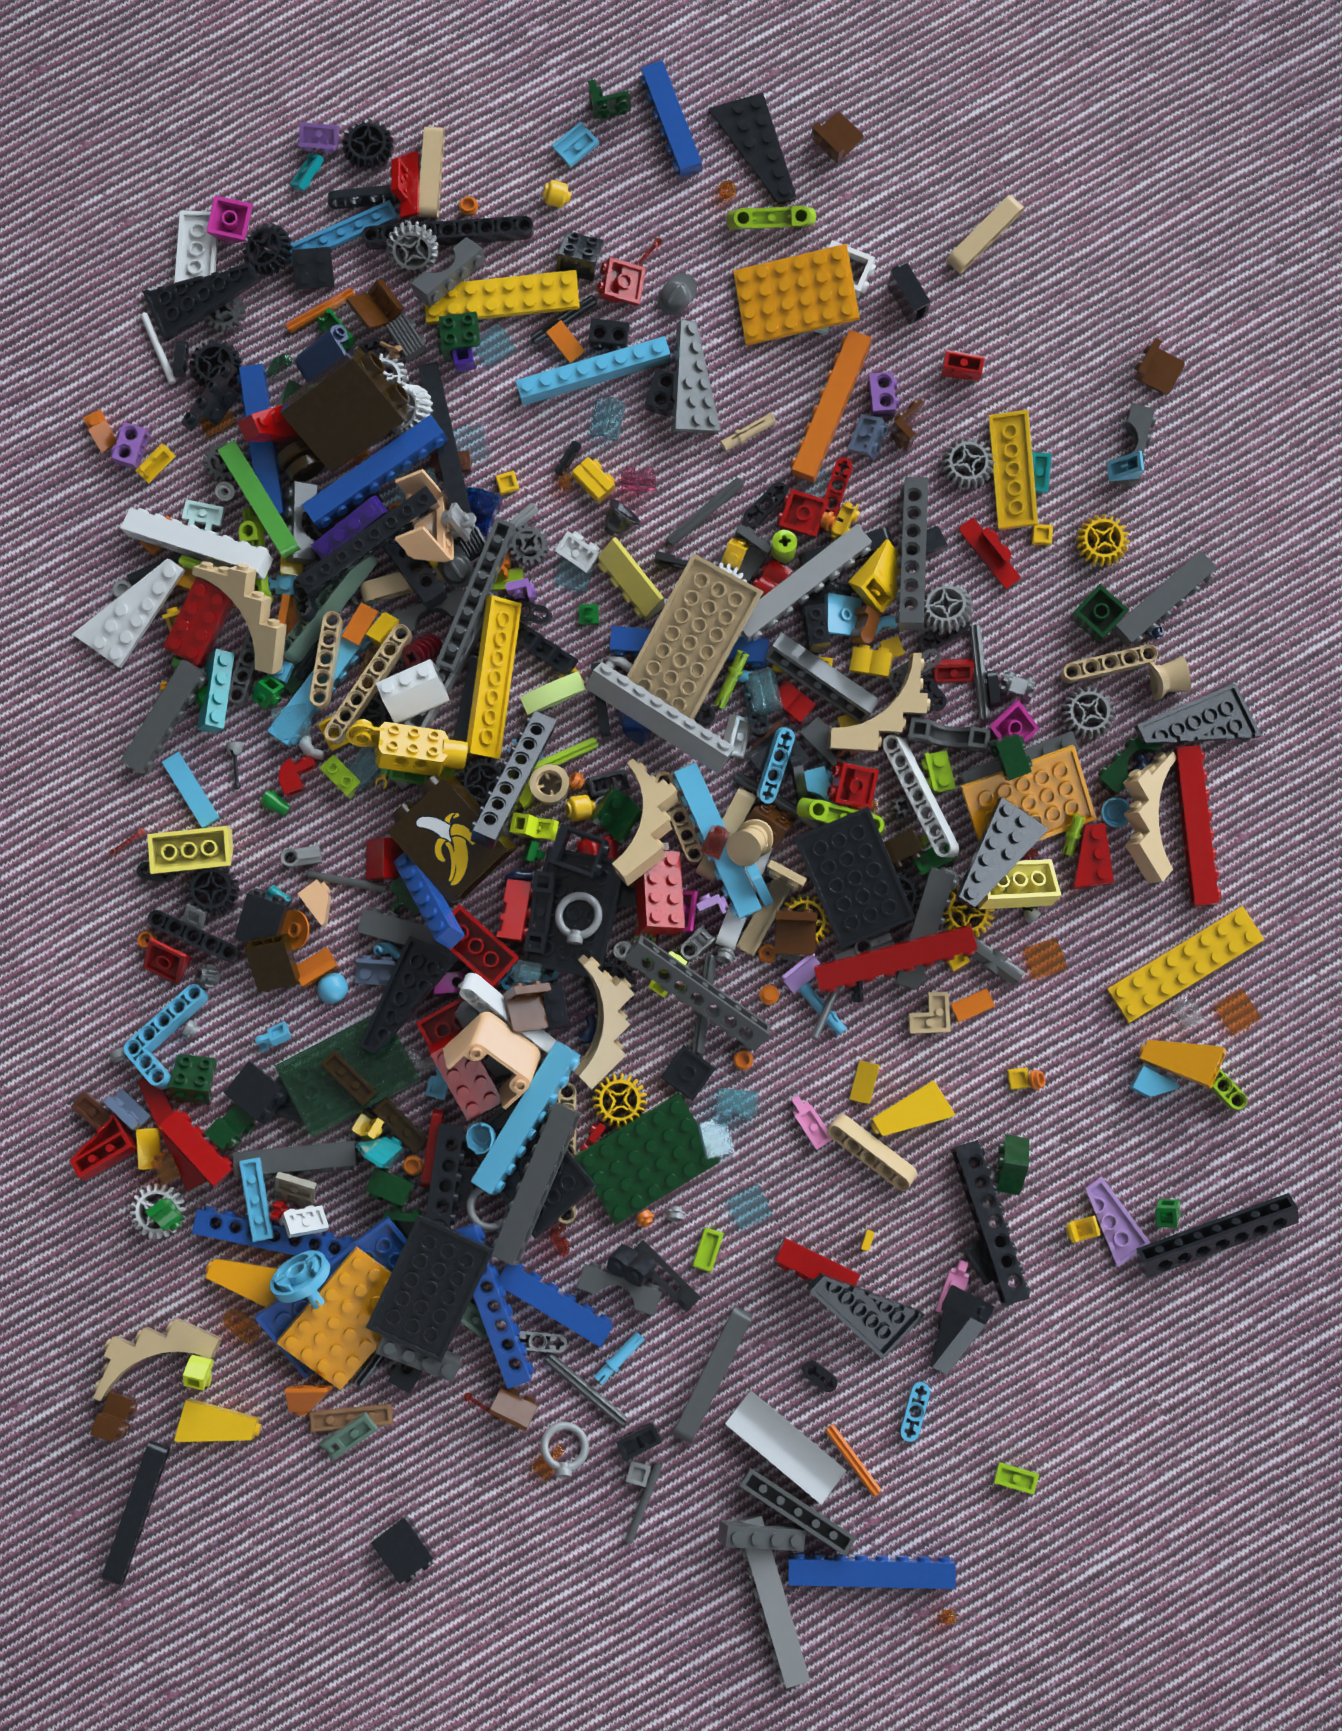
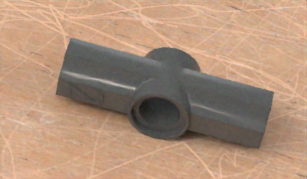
M889 929L843 949L833 950L835 960L860 954L857 947L862 942L868 944V951L894 945Z
M975 937L978 950H974L975 954L970 956L979 961L990 973L998 975L1012 986H1016L1025 972L1008 961L1004 954L996 949H991Z

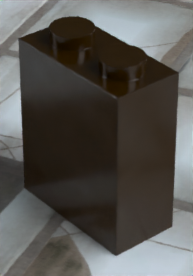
M287 933L248 941L245 952L258 992H272L278 988H292L298 984L300 974Z

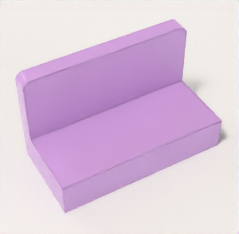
M815 954L808 955L785 973L781 980L794 994L816 976L814 966L821 963L817 960Z

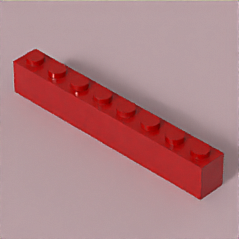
M1201 745L1176 747L1173 750L1177 757L1174 767L1191 907L1212 906L1218 904L1219 900H1221V889L1217 887L1219 871L1218 868H1215L1214 862L1217 859L1216 849L1212 845L1214 830L1210 829L1212 812L1211 809H1208L1207 801L1210 800L1209 790H1206L1205 782H1207V772L1203 770L1205 754L1203 750L1201 751Z
M969 924L815 965L814 971L820 991L825 990V993L836 991L838 986L844 985L845 988L857 985V981L864 980L865 983L874 981L876 976L884 975V978L896 975L895 971L902 969L904 972L915 970V966L923 964V967L934 965L936 960L943 959V962L955 959V955L962 954L963 957L975 954L974 950H978L972 925Z

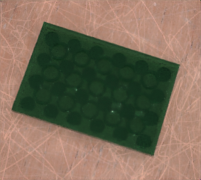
M373 1014L275 1065L312 1138L421 1080L397 1034L394 1035L379 1055L359 1047ZM334 1050L378 1092L364 1107L320 1065Z

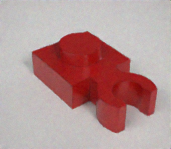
M601 1123L598 1126L594 1124L588 1131L589 1138L579 1151L597 1142L607 1127Z
M277 1200L276 1203H273V1211L269 1216L271 1220L279 1222L283 1213L289 1210V1207H287L288 1202Z

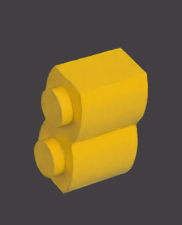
M863 644L853 647L850 672L889 678L894 656L893 653H890V649L878 647V650H871V646Z

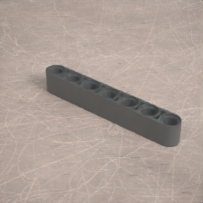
M734 1306L672 1435L689 1444L692 1443L751 1322L753 1314Z

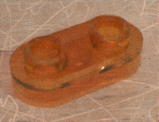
M231 1309L224 1314V1325L245 1343H252L259 1338V1326L241 1310ZM233 1315L238 1317L237 1323L232 1321ZM249 1328L254 1332L252 1336L247 1334Z

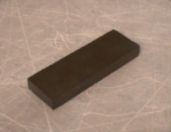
M335 1050L320 1064L362 1107L378 1094Z
M385 1097L372 1110L413 1154L428 1141V1138L388 1097Z

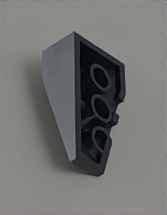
M951 1285L942 1303L941 1310H943V1315L937 1328L939 1329L938 1340L934 1343L930 1364L932 1368L948 1375L986 1326L994 1310V1306L954 1285Z

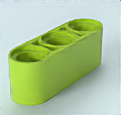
M1219 1069L1210 1090L1230 1110L1243 1109L1247 1105L1246 1095ZM1220 1080L1226 1084L1224 1091L1218 1089L1217 1085ZM1234 1095L1240 1099L1238 1106H1234L1232 1103Z

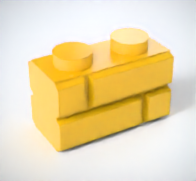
M587 457L572 470L571 474L575 481L600 504L616 489L615 479L609 473L605 474L601 470L602 466L596 459L592 461Z

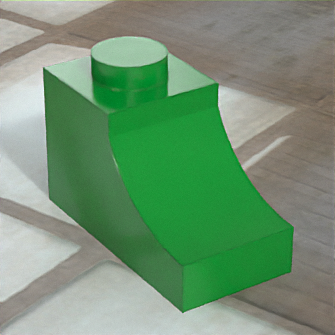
M161 1199L145 1211L149 1218L153 1219L163 1231L171 1230L172 1232L182 1225L180 1222L185 1219L172 1199Z

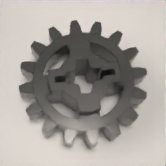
M238 296L213 312L216 315V320L213 319L212 313L204 319L211 329L215 327L216 332L223 329L224 333H227L228 328L233 332V326L240 327L239 320H245L242 314H245L246 311L243 308L242 300ZM232 303L236 305V311L234 310Z
M226 440L223 441V444L216 441L215 447L210 445L211 451H205L208 458L203 459V462L207 464L204 466V469L209 471L208 475L210 477L214 476L217 482L220 478L222 481L230 479L231 482H234L233 475L229 472L230 470L226 463H221L224 460L218 452L219 448L228 444ZM213 461L216 463V470L213 468Z
M527 523L524 524L523 529L519 525L517 526L516 533L509 547V550H512L509 556L516 557L515 563L520 560L522 561V566L527 562L532 567L534 561L538 565L541 562L540 559L544 560L546 558L545 553L549 552V548L546 546L549 545L550 541L545 540L547 533H540L541 527L536 530L535 524H532L531 528H528ZM532 541L531 546L524 550L525 544L527 545Z

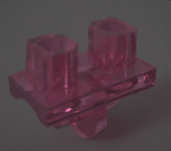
M626 466L624 472H621V489L635 491V497H639L640 492H647V490L656 491V474H654L653 468L645 467L643 473H635L634 467Z

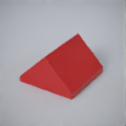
M383 837L367 840L366 880H396L400 876L393 862L404 851L394 839Z
M150 938L143 968L179 985L193 957Z

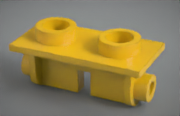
M161 443L135 471L147 483H150L176 455L165 444Z
M850 502L842 504L837 518L842 519L843 523L836 520L834 528L830 531V538L837 540L850 530L852 522H857L860 515L858 511L859 504H856L855 508L852 507L853 504Z

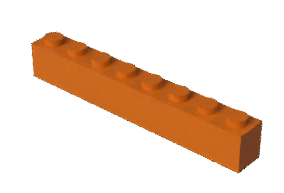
M849 330L848 335L843 336L841 352H837L833 362L835 366L833 370L828 372L826 388L822 387L819 405L816 404L813 408L812 416L814 417L812 422L807 423L805 428L806 436L804 440H800L797 448L799 453L797 457L792 459L790 468H792L793 476L815 483L872 345L870 336L853 330Z

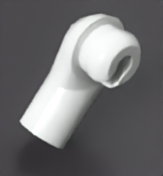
M610 656L605 663L611 666L612 669L619 666L628 673L633 665L624 657Z
M303 736L299 741V746L304 755L323 760L325 751L315 749L311 744V737Z

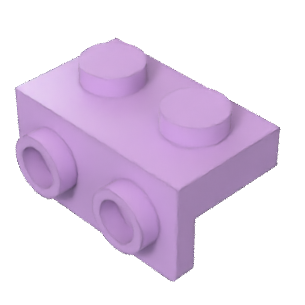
M710 893L699 897V902L696 903L699 911L718 903L723 914L727 913L726 908L729 907L725 896L720 897L719 893L712 896Z

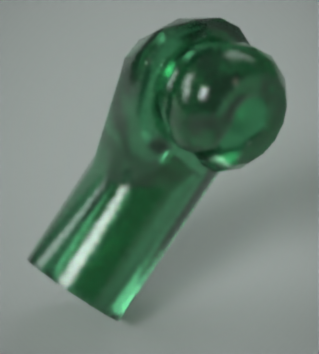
M287 353L273 358L266 373L275 377L279 367L283 364L290 366L293 358Z

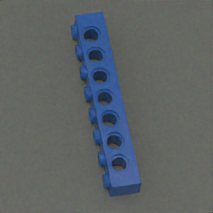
M209 1206L197 1209L192 1234L291 1255L314 1250L311 1247V1241L316 1238L320 1241V1248L314 1251L323 1253L327 1260L336 1255L331 1252V1245L333 1243L339 1244L341 1251L354 1241V1237L342 1235L341 1239L334 1237L335 1233L324 1231L322 1234L313 1233L299 1236L300 1244L295 1246L292 1244L291 1238H288L285 1225H275V1221L271 1220L272 1230L280 1232V1240L276 1242L273 1239L252 1242L247 1214H243L242 1218L235 1216L236 1212L224 1210L223 1213L215 1212L216 1208ZM216 1217L221 1220V1226L218 1229H215L212 1225V1221ZM234 1222H238L241 1225V1230L238 1233L232 1230Z
M477 1222L455 1230L485 1244L483 1228L478 1227ZM489 1260L473 1296L506 1387L509 1389L531 1381L534 1368L525 1356L527 1349L524 1342H520L518 1336L520 1335V1330L517 1323H513L511 1305L506 1304L504 1298L506 1296L505 1288L499 1284L497 1279L499 1277L498 1269ZM482 1282H490L492 1289L487 1290L483 1288ZM494 1300L498 1302L499 1308H491L489 1301ZM503 1320L506 1323V1327H498L496 1321ZM503 1340H511L513 1342V1346L506 1347L503 1344ZM510 1359H518L520 1365L513 1366L510 1363Z

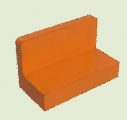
M282 594L278 620L279 623L287 625V637L301 618L297 615L295 599L289 594Z
M327 947L297 965L300 974L298 981L302 987L307 988L320 980L324 975L339 968L338 963Z

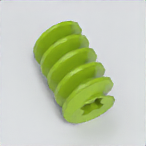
M780 530L775 533L772 539V556L780 562H790L796 553V536L788 530Z

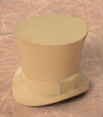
M1183 656L1163 665H1155L1152 661L1148 662L1152 696L1155 701L1162 699L1167 692H1190L1189 668Z
M543 765L537 768L531 775L529 781L530 790L539 802L545 805H556L561 803L568 795V775L563 768L557 765Z
M759 819L748 820L741 824L737 831L727 840L726 850L729 858L740 866H750L756 863L772 847V829L766 822Z

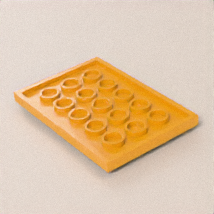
M847 244L733 270L747 346L860 320Z
M1074 745L1032 759L1033 766L1030 767L1032 772L1010 781L1005 780L1002 771L960 786L978 843L997 799L1001 797L1048 828L1038 841L1069 830L1073 814L1085 817L1083 824L1097 820Z
M356 1246L319 1289L318 1292L324 1299V1304L321 1306L316 1300L319 1308L314 1309L311 1303L308 1302L276 1340V1343L341 1391L376 1349L381 1335L367 1329L366 1326L391 1272Z

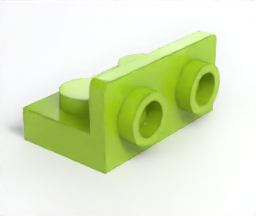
M947 750L931 754L929 752L924 753L923 759H921V766L923 771L927 772L928 778L925 779L932 793L937 794L956 789Z
M332 755L320 769L351 799L356 795L354 790L361 784V781L335 755Z

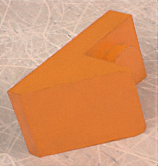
M100 409L83 418L89 433L102 453L116 445L117 439Z

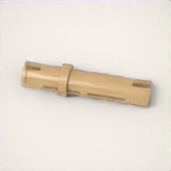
M768 413L745 428L735 430L734 434L721 440L720 443L724 451L727 452L739 444L743 445L747 439L775 425L776 420L773 414Z

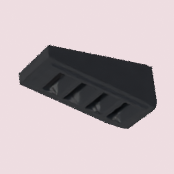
M625 769L587 778L585 786L590 800L599 798L607 793L610 788L608 780L610 778L613 788L619 791L629 789L630 786ZM617 776L620 778L621 786H618ZM600 781H603V782H604V785H605V789H604V790L602 789V785H601V782H600ZM593 783L596 784V787H597V791H596V792H595V788H594Z

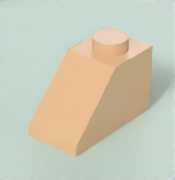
M316 879L297 894L321 926L325 927L328 924L332 898L328 892L331 890L324 881L321 883Z

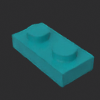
M309 154L289 185L294 190L304 191L311 184L313 176L321 169L324 159L318 154Z
M1032 452L1036 493L1048 494L1052 453Z

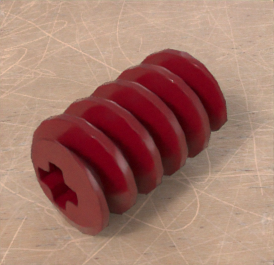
M429 633L405 646L402 650L404 664L411 668L439 656L443 646L441 639L435 634Z

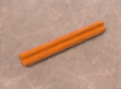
M349 288L285 324L289 333H294L314 322L318 317L321 318L326 315L325 310L328 308L333 311L347 303L348 297L355 296L354 291Z
M833 1424L825 1429L826 1434L873 1497L881 1492L879 1485Z

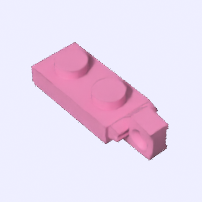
M798 1095L793 1097L791 1101L796 1107L792 1111L794 1117L815 1149L817 1150L833 1140L828 1135V1129L813 1106L808 1101L803 1104Z
M959 1260L957 1268H951V1271L948 1272L935 1311L943 1314V1310H941L942 1303L951 1285L965 1291L969 1280V1274L965 1273L968 1262Z

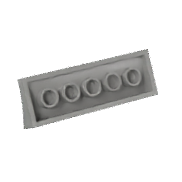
M752 1390L747 1393L725 1421V1424L821 1505L847 1471Z

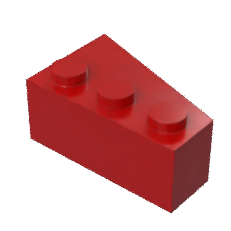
M283 404L251 414L237 422L245 441L275 442V444H291L302 438L280 414Z
M1105 823L1085 825L1080 833L1082 837L1078 844L1071 890L1106 886L1114 883Z
M507 879L503 911L500 915V931H497L496 936L499 940L524 944L526 931H528V927H526L527 919H530L531 912L529 907L530 900L533 897V884L531 882Z
M114 1112L109 1116L108 1121L98 1128L97 1133L69 1160L78 1178L87 1181L137 1151V1144L127 1125Z

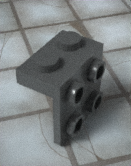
M740 524L736 529L734 539L741 538L750 546L745 554L740 570L736 574L743 573L742 580L744 579L749 582L771 554L772 547L767 539L757 537L753 529ZM726 548L718 557L719 563H721Z

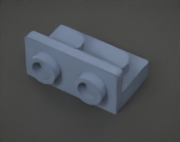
M861 414L848 450L851 453L866 455L870 460L875 461L881 451L882 441L888 433V425L880 417Z
M361 955V958L355 959L357 963L355 984L386 986L397 962L393 961L392 957H381V960H374L373 956Z
M123 1089L114 1097L108 1096L104 1101L132 1130L136 1131V1129H139L151 1117Z

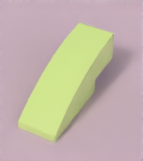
M575 672L521 696L520 699L527 715H533L535 711L540 713L549 707L559 705L585 691L586 688L579 672Z

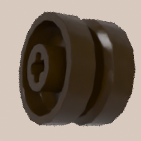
M303 439L294 441L286 446L275 459L280 469L285 471L284 475L290 484L295 481L305 483L316 477L326 467Z

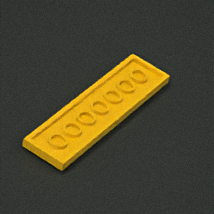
M570 270L460 282L433 306L429 307L425 304L426 324H439V316L476 312L478 320L578 310L580 309L577 271Z
M487 595L467 735V753L500 759L522 603L493 595Z
M1241 906L1106 990L1127 1023H1130L1265 939L1245 908Z

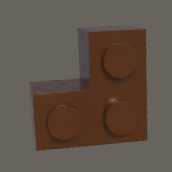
M115 1390L109 1392L103 1411L96 1415L90 1435L110 1442H115L127 1436L131 1426L128 1424L130 1417L135 1415L138 1407L135 1404L137 1398Z

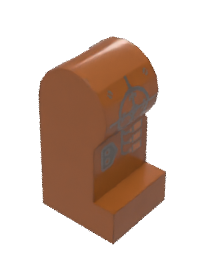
M868 605L856 607L854 615L858 618L855 629L851 632V640L855 645L871 643L874 639L881 613Z

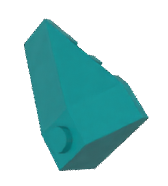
M394 1136L359 1142L355 1146L364 1158L380 1168L392 1169L405 1149L401 1146L402 1141Z

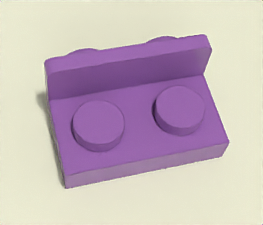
M528 578L505 583L509 599L522 601L528 596L530 603L533 604L534 600H537L534 583L530 584Z

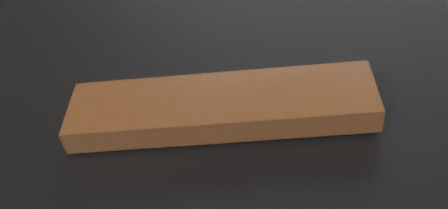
M392 1403L310 1411V1431L312 1433L339 1430L365 1411L377 1426L393 1425Z

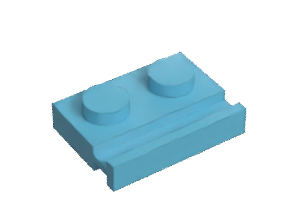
M579 122L552 145V149L571 168L599 145V141L587 127L585 128L582 122Z

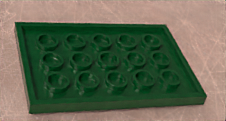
M679 1092L574 1155L597 1184L594 1190L615 1226L720 1163Z

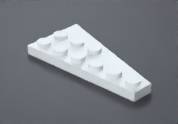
M166 559L76 630L73 635L117 667L122 668L186 570L171 559Z

